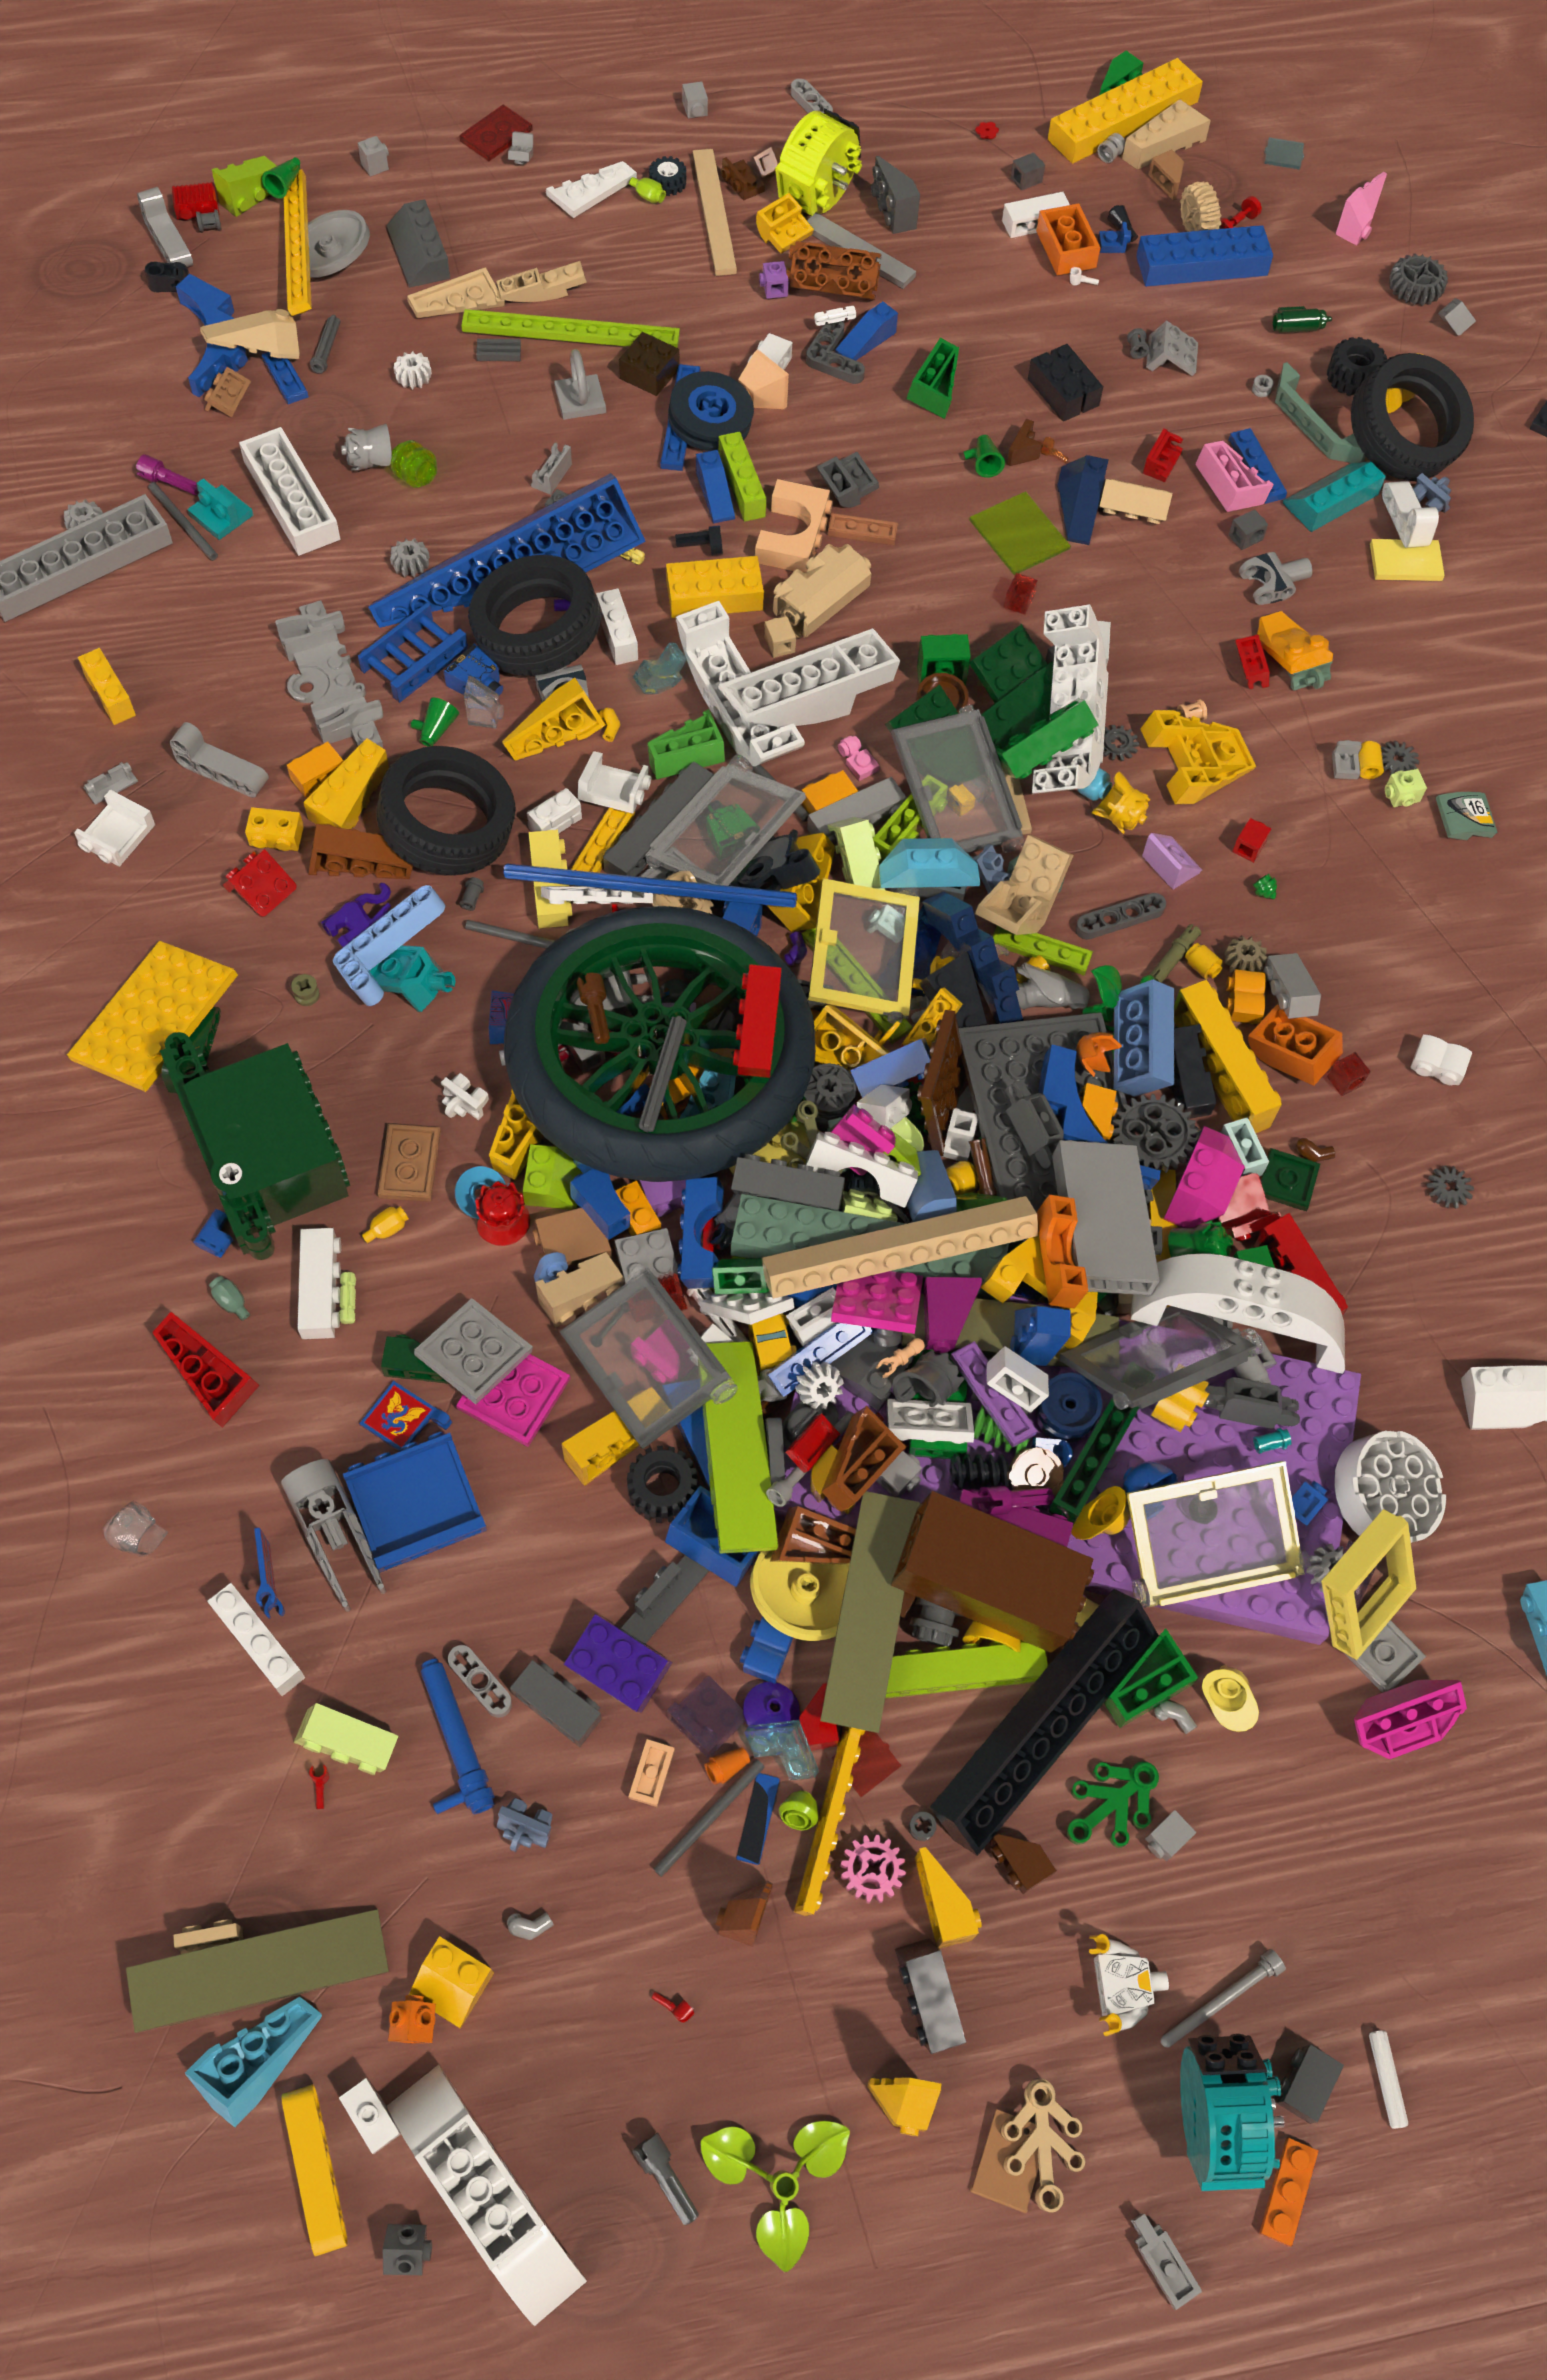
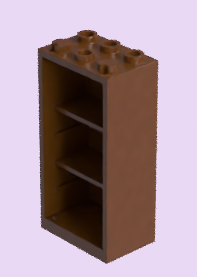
M932 1491L917 1507L891 1586L1052 1653L1058 1647L1063 1646L1069 1639L1072 1640L1076 1634L1078 1623L1075 1620L1077 1613L1082 1611L1086 1602V1596L1083 1593L1085 1586L1090 1584L1094 1575V1570L1091 1569L1094 1559Z

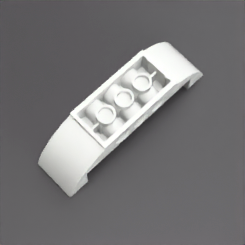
M1090 604L1045 611L1043 634L1055 645L1050 714L1080 698L1086 701L1099 725L1093 729L1094 732L1084 739L1080 737L1073 742L1074 745L1064 752L1058 751L1052 755L1053 759L1046 764V769L1034 770L1033 794L1086 788L1094 780L1100 763H1103L1109 673L1107 672L1100 628Z
M438 2064L387 2105L388 2111L416 2160L489 2269L522 2313L535 2326L586 2283L587 2280L570 2255L563 2250Z

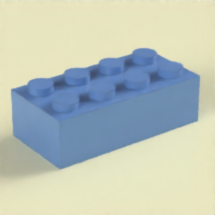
M1153 979L1122 990L1118 995L1119 1001L1116 1007H1114V1039L1122 1045L1121 1048L1114 1049V1089L1136 1097L1174 1085V988Z

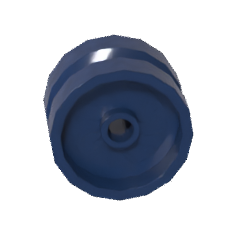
M1072 1372L1062 1373L1050 1379L1048 1382L1049 1396L1035 1410L1037 1423L1043 1433L1050 1438L1063 1439L1068 1443L1078 1442L1088 1436L1101 1414L1103 1405L1101 1393L1092 1381L1080 1374Z

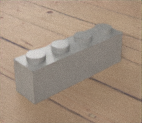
M889 777L809 814L807 829L811 835L824 832L836 846L838 841L835 832H829L828 824L857 817L867 819L869 823H872L873 827H877L883 821L890 819L907 797L893 777Z

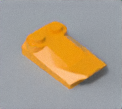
M1282 611L1263 616L1259 619L1257 634H1259L1262 648L1290 674L1332 662L1333 653L1329 650V641L1321 635L1312 636Z

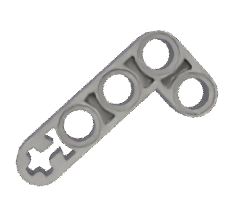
M154 187L137 193L144 222L167 263L180 262L187 267L193 266L191 254L167 213L159 188Z
M184 722L170 740L174 757L181 766L249 797H256L269 779L268 774L261 767L205 743L200 730L191 723Z

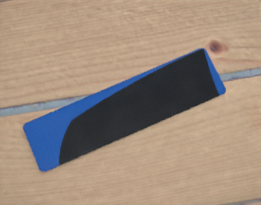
M761 1773L756 1776L736 1857L737 1860L755 1865L760 1864L780 1781L777 1777Z

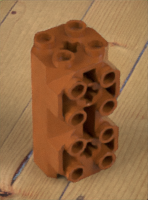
M796 241L795 245L790 246L789 259L792 260L791 268H787L786 275L788 276L791 288L875 300L876 295L872 294V292L877 291L881 267L877 259H881L882 254L866 250Z

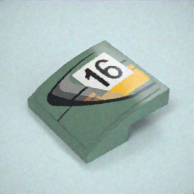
M1454 792L1436 797L1448 838L1468 840L1472 835L1492 838L1498 833L1485 793Z

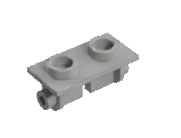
M120 762L118 766L108 770V774H101L92 780H87V784L83 788L96 805L105 800L104 796L109 790L118 793L137 783L138 780L131 772L132 768L129 763L123 764Z

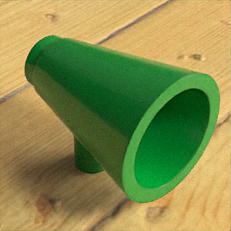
M294 157L263 173L262 183L270 195L279 199L286 196L299 173L300 160Z
M988 435L979 436L977 447L964 451L965 460L976 457L975 469L982 477L990 478L997 476L1004 469L1005 459Z
M432 697L429 701L424 722L413 719L411 728L421 731L419 741L427 747L433 746L458 717L459 711L447 701Z

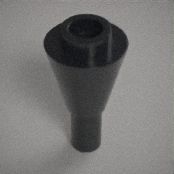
M1116 205L1111 208L1107 220L1119 230L1121 229L1122 222H1127V229L1131 230V242H1134L1138 235L1131 227L1132 225L1125 206Z

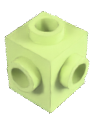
M1419 769L1397 771L1391 774L1385 786V795L1390 799L1393 807L1410 806L1421 801L1427 787Z

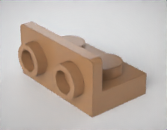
M226 367L223 374H217L213 385L216 386L215 389L210 388L204 398L208 402L205 410L209 412L213 406L232 417L251 381Z

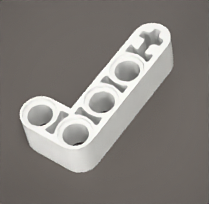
M1409 481L1386 482L1382 489L1383 501L1403 545L1406 548L1429 546L1438 525L1439 515L1437 508H1421Z

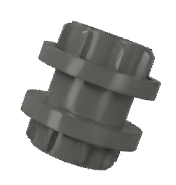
M916 1596L914 1604L922 1608L919 1618L911 1617L909 1625L913 1626V1637L934 1645L950 1646L952 1638H958L960 1631L952 1627L954 1617L963 1616Z

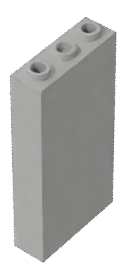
M1059 1140L1052 1155L1058 1196L1075 1199L1078 1222L1072 1238V1258L1075 1266L1085 1267L1088 1292L1152 1295L1160 1279L1137 1146Z

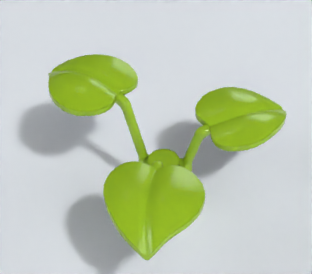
M817 2121L801 2128L796 2134L793 2147L795 2152L802 2158L797 2162L792 2173L786 2170H779L771 2175L750 2163L755 2155V2144L751 2135L742 2128L725 2127L701 2139L703 2160L709 2171L719 2181L725 2184H739L744 2180L748 2168L770 2182L771 2191L781 2200L780 2212L770 2210L764 2213L757 2224L756 2238L763 2253L783 2272H788L798 2262L809 2237V2223L804 2212L799 2208L786 2210L785 2207L788 2201L792 2200L798 2193L799 2184L797 2178L804 2164L808 2172L815 2177L826 2178L839 2170L846 2155L847 2142L850 2135V2130L842 2124L832 2121Z

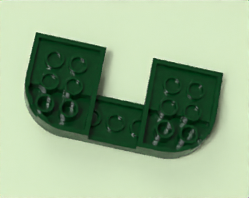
M1022 624L968 662L995 703L979 715V717L984 716L994 747L999 745L1000 748L1008 745L1009 738L1021 733L1027 734L1030 732L1029 728L1031 725L1044 719L1047 722L1050 720L1054 663L1051 661L1047 664ZM939 684L888 721L885 726L891 733L893 729L960 714ZM970 726L907 740L916 770L923 778L929 775L940 783L947 785V787H953L954 785H963L986 772Z

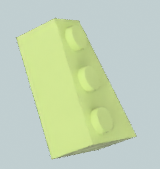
M315 1703L307 1709L294 1743L312 1752H322L331 1755V1759L340 1763L348 1764V1762L357 1764L359 1765V1770L375 1775L376 1771L382 1772L386 1769L398 1735Z

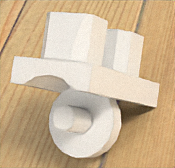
M461 1073L452 1080L445 1077L441 1082V1085L444 1086L443 1095L446 1096L442 1101L447 1106L445 1114L450 1118L456 1114L464 1117L468 1112L479 1120L483 1116L482 1108L489 1100L488 1093L480 1087H477L471 1095L465 1092L471 1085L470 1081Z

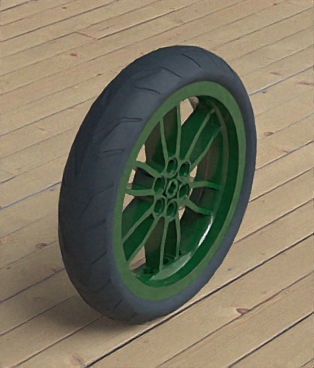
M672 906L637 907L615 911L589 920L557 939L532 963L515 990L509 1007L504 1033V1059L513 1092L529 1120L543 1136L568 1156L586 1166L613 1176L649 1182L690 1180L709 1175L736 1165L737 1157L744 1158L745 1154L753 1155L765 1147L789 1123L798 1105L801 1103L810 1082L816 1053L813 1015L806 995L794 973L772 947L736 923L703 911ZM749 964L782 968L770 1078L738 1075V1066L733 1065V1058L724 1057L707 1050L721 1048L740 1050L741 1040H736L737 1032L699 1029L717 1017L735 997L739 1000L741 998L746 999L747 990L742 989L743 973H749ZM653 967H675L701 973L687 986L672 1007H664L662 1005L658 979ZM643 968L652 992V1001L642 1004L628 986L623 972ZM587 973H598L603 977V980L614 976L622 999L633 1015L630 1018L604 1009L608 1030L613 1031L609 1032L610 1039H608L609 1041L606 1044H597L593 1033L560 1029L563 1018L591 1024L587 1006L574 1004L580 997L577 980L581 978L584 983H587L585 977ZM710 982H715L724 990L709 1003L693 1012L688 1011L694 999ZM681 1016L686 1020V1027L670 1080L680 1079L692 1095L700 1114L679 1119L668 1084L663 1105L669 1120H657L653 1132H643L639 1128L640 1118L626 1116L616 1111L631 1099L648 1075H654L672 1017ZM558 1044L591 1051L621 1053L602 1065L581 1086L565 1073L559 1056ZM690 1063L720 1074L749 1077L752 1079L731 1099L709 1110L699 1082L687 1064ZM631 1069L633 1072L626 1083L608 1102L605 1101L603 1103L594 1093L607 1081Z

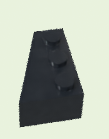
M968 952L941 967L919 983L930 1002L941 988H946L963 1004L956 1013L958 1028L988 1025Z
M1200 1024L1174 1028V1085L1168 1086V1088L1173 1091L1174 1106L1177 1107L1184 1104L1183 1113L1190 1111V1119L1211 1115L1216 1105L1210 1072L1205 1071L1202 1057L1207 1056L1205 1048L1200 1049L1198 1034L1202 1032Z

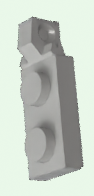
M1139 2214L1132 2219L1131 2222L1140 2236L1134 2240L1138 2246V2251L1174 2310H1177L1200 2294L1202 2290L1168 2233L1163 2231L1159 2224L1152 2227L1145 2214Z

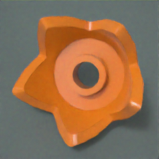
M1096 1032L1084 1035L1079 1040L1076 1051L1084 1069L1094 1077L1096 1073L1093 1070L1111 1071L1104 1052L1119 1049L1122 1045L1113 1038L1112 1034Z

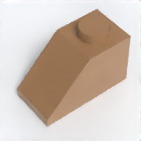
M1171 149L1152 158L1149 176L1172 200H1175L1184 161Z

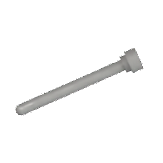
M847 1412L834 1425L840 1433L836 1440L848 1428L854 1413ZM797 1466L785 1480L776 1481L766 1491L768 1499L774 1505L783 1507L792 1497V1488L807 1472L803 1473Z
M1269 1949L1261 1955V1960L1258 1961L1259 1966L1161 2037V2044L1167 2048L1171 2047L1264 1977H1277L1284 1972L1286 1967L1281 1958L1273 1949Z

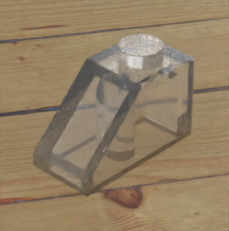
M468 676L464 693L468 725L497 728L498 719H502L504 713V706L500 705L499 694L476 678Z

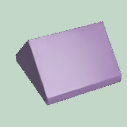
M1151 833L1148 836L1142 856L1172 890L1202 871L1172 836Z

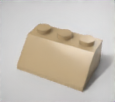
M1106 478L1100 507L1104 508L1103 512L1116 515L1117 511L1126 512L1125 517L1138 519L1140 515L1148 517L1147 522L1160 524L1161 520L1166 521L1173 493Z

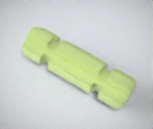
M343 1272L340 1275L341 1310L339 1319L342 1324H353L355 1322L356 1277L353 1272Z

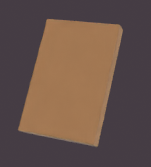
M388 1124L378 1189L379 1198L432 1201L441 1136L440 1127Z

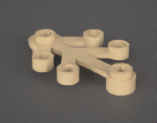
M1034 2079L1025 2088L1024 2097L1026 2103L1012 2121H1006L1002 2125L1001 2134L1007 2141L1019 2140L1022 2136V2128L1034 2114L1036 2127L1015 2155H1009L1005 2158L1004 2169L1010 2175L1018 2176L1022 2174L1025 2169V2163L1035 2150L1038 2149L1040 2187L1036 2191L1035 2200L1041 2210L1056 2212L1062 2207L1064 2199L1062 2191L1054 2185L1051 2147L1064 2159V2165L1070 2171H1081L1085 2166V2158L1080 2152L1074 2151L1049 2127L1048 2113L1061 2124L1062 2133L1067 2137H1078L1082 2132V2124L1077 2118L1071 2117L1055 2101V2090L1050 2082L1044 2079ZM1038 2089L1043 2092V2099L1040 2102L1035 2099V2092ZM1070 2121H1073L1076 2125V2130L1072 2134L1069 2133L1067 2128ZM1010 2125H1014L1016 2128V2134L1013 2137H1010L1007 2133ZM1073 2155H1076L1079 2159L1078 2166L1075 2168L1070 2163ZM1016 2159L1019 2167L1013 2172L1010 2169V2162ZM1049 2191L1052 2199L1050 2203L1045 2204L1043 2195Z

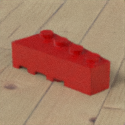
M749 964V973H743L742 989L747 991L746 999H740L739 1014L744 1015L743 1024L737 1025L736 1040H741L740 1050L735 1049L733 1065L738 1066V1075L770 1078L782 968Z
M1287 1213L1264 1227L1253 1248L1267 1245L1276 1269L1299 1275L1324 1289L1334 1299L1343 1316L1348 1309L1345 1298L1337 1290L1291 1214Z
M170 1312L152 1332L183 1378L195 1392L199 1401L204 1405L213 1421L222 1428L260 1386L174 1313Z

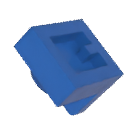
M1122 222L1120 231H1099L1100 253H1125L1126 246L1131 241V230L1127 229V222Z
M1305 1480L1292 1497L1294 1515L1306 1526L1329 1499L1324 1495L1327 1490L1315 1480L1311 1484Z

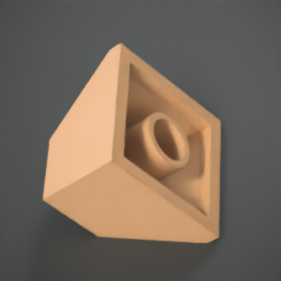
M756 350L739 377L738 382L750 394L754 408L785 409L787 407L789 374L760 350Z

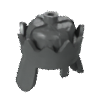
M931 1350L926 1354L922 1352L912 1368L898 1374L894 1378L893 1392L896 1399L901 1403L909 1401L919 1393L931 1401L929 1403L930 1407H935L938 1403L944 1406L946 1400L959 1390L958 1387L964 1381V1377H957L959 1373L958 1367L948 1359V1353L936 1354Z

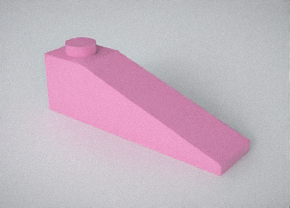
M1382 172L1374 177L1371 183L1367 182L1363 188H1357L1346 200L1336 235L1356 246L1362 239H1367L1372 230L1370 225L1387 173Z

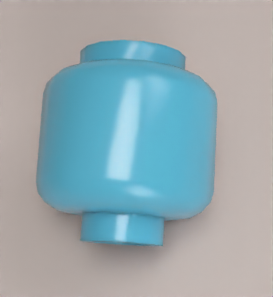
M1099 768L1092 783L1086 788L1077 789V791L1092 801H1096L1099 798L1104 799L1112 787L1110 774Z

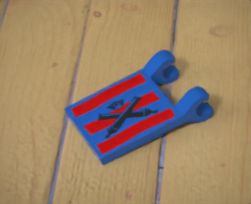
M260 1527L254 1528L261 1581L256 1594V1601L260 1607H263L262 1598L268 1595L269 1597L264 1606V1613L267 1618H271L270 1610L273 1607H278L280 1616H284L285 1609L276 1596L270 1543Z

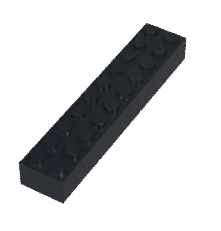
M1113 1589L1084 1622L1074 1638L1067 1642L1056 1658L1048 1665L971 1759L956 1774L950 1784L936 1798L930 1808L955 1842L977 1856L981 1853L1159 1637L1139 1600Z

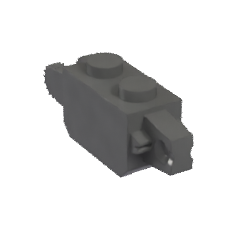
M1022 1080L1015 1081L1006 1088L1011 1102V1106L1006 1111L1029 1156L1035 1155L1044 1169L1052 1168L1054 1166L1052 1155L1059 1140L1063 1139L1064 1131L1045 1095L1041 1093L1032 1095Z
M1233 1377L1227 1379L1224 1386H1207L1205 1389L1210 1394L1203 1405L1219 1410L1220 1419L1274 1429L1276 1424L1289 1427L1300 1423V1416L1297 1414V1410H1299L1298 1401L1281 1396V1390L1276 1385Z

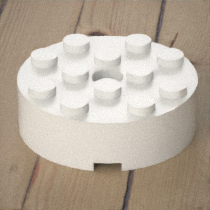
M1382 1431L1357 1439L1350 1443L1339 1457L1335 1468L1336 1498L1342 1517L1359 1536L1384 1509L1396 1516H1402L1408 1522L1411 1543L1423 1540L1437 1529L1443 1518L1446 1506V1494H1442L1440 1482L1443 1475L1435 1457L1420 1440L1406 1432Z

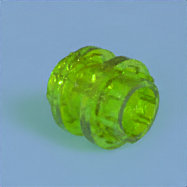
M408 440L398 444L393 449L391 469L397 477L404 480L410 486L422 487L430 484L437 474L436 457L420 443Z

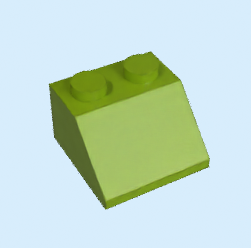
M530 1144L523 1186L525 1205L566 1210L577 1209L578 1205L571 1198L570 1182L577 1175L582 1174V1172L574 1164L573 1158L558 1147Z

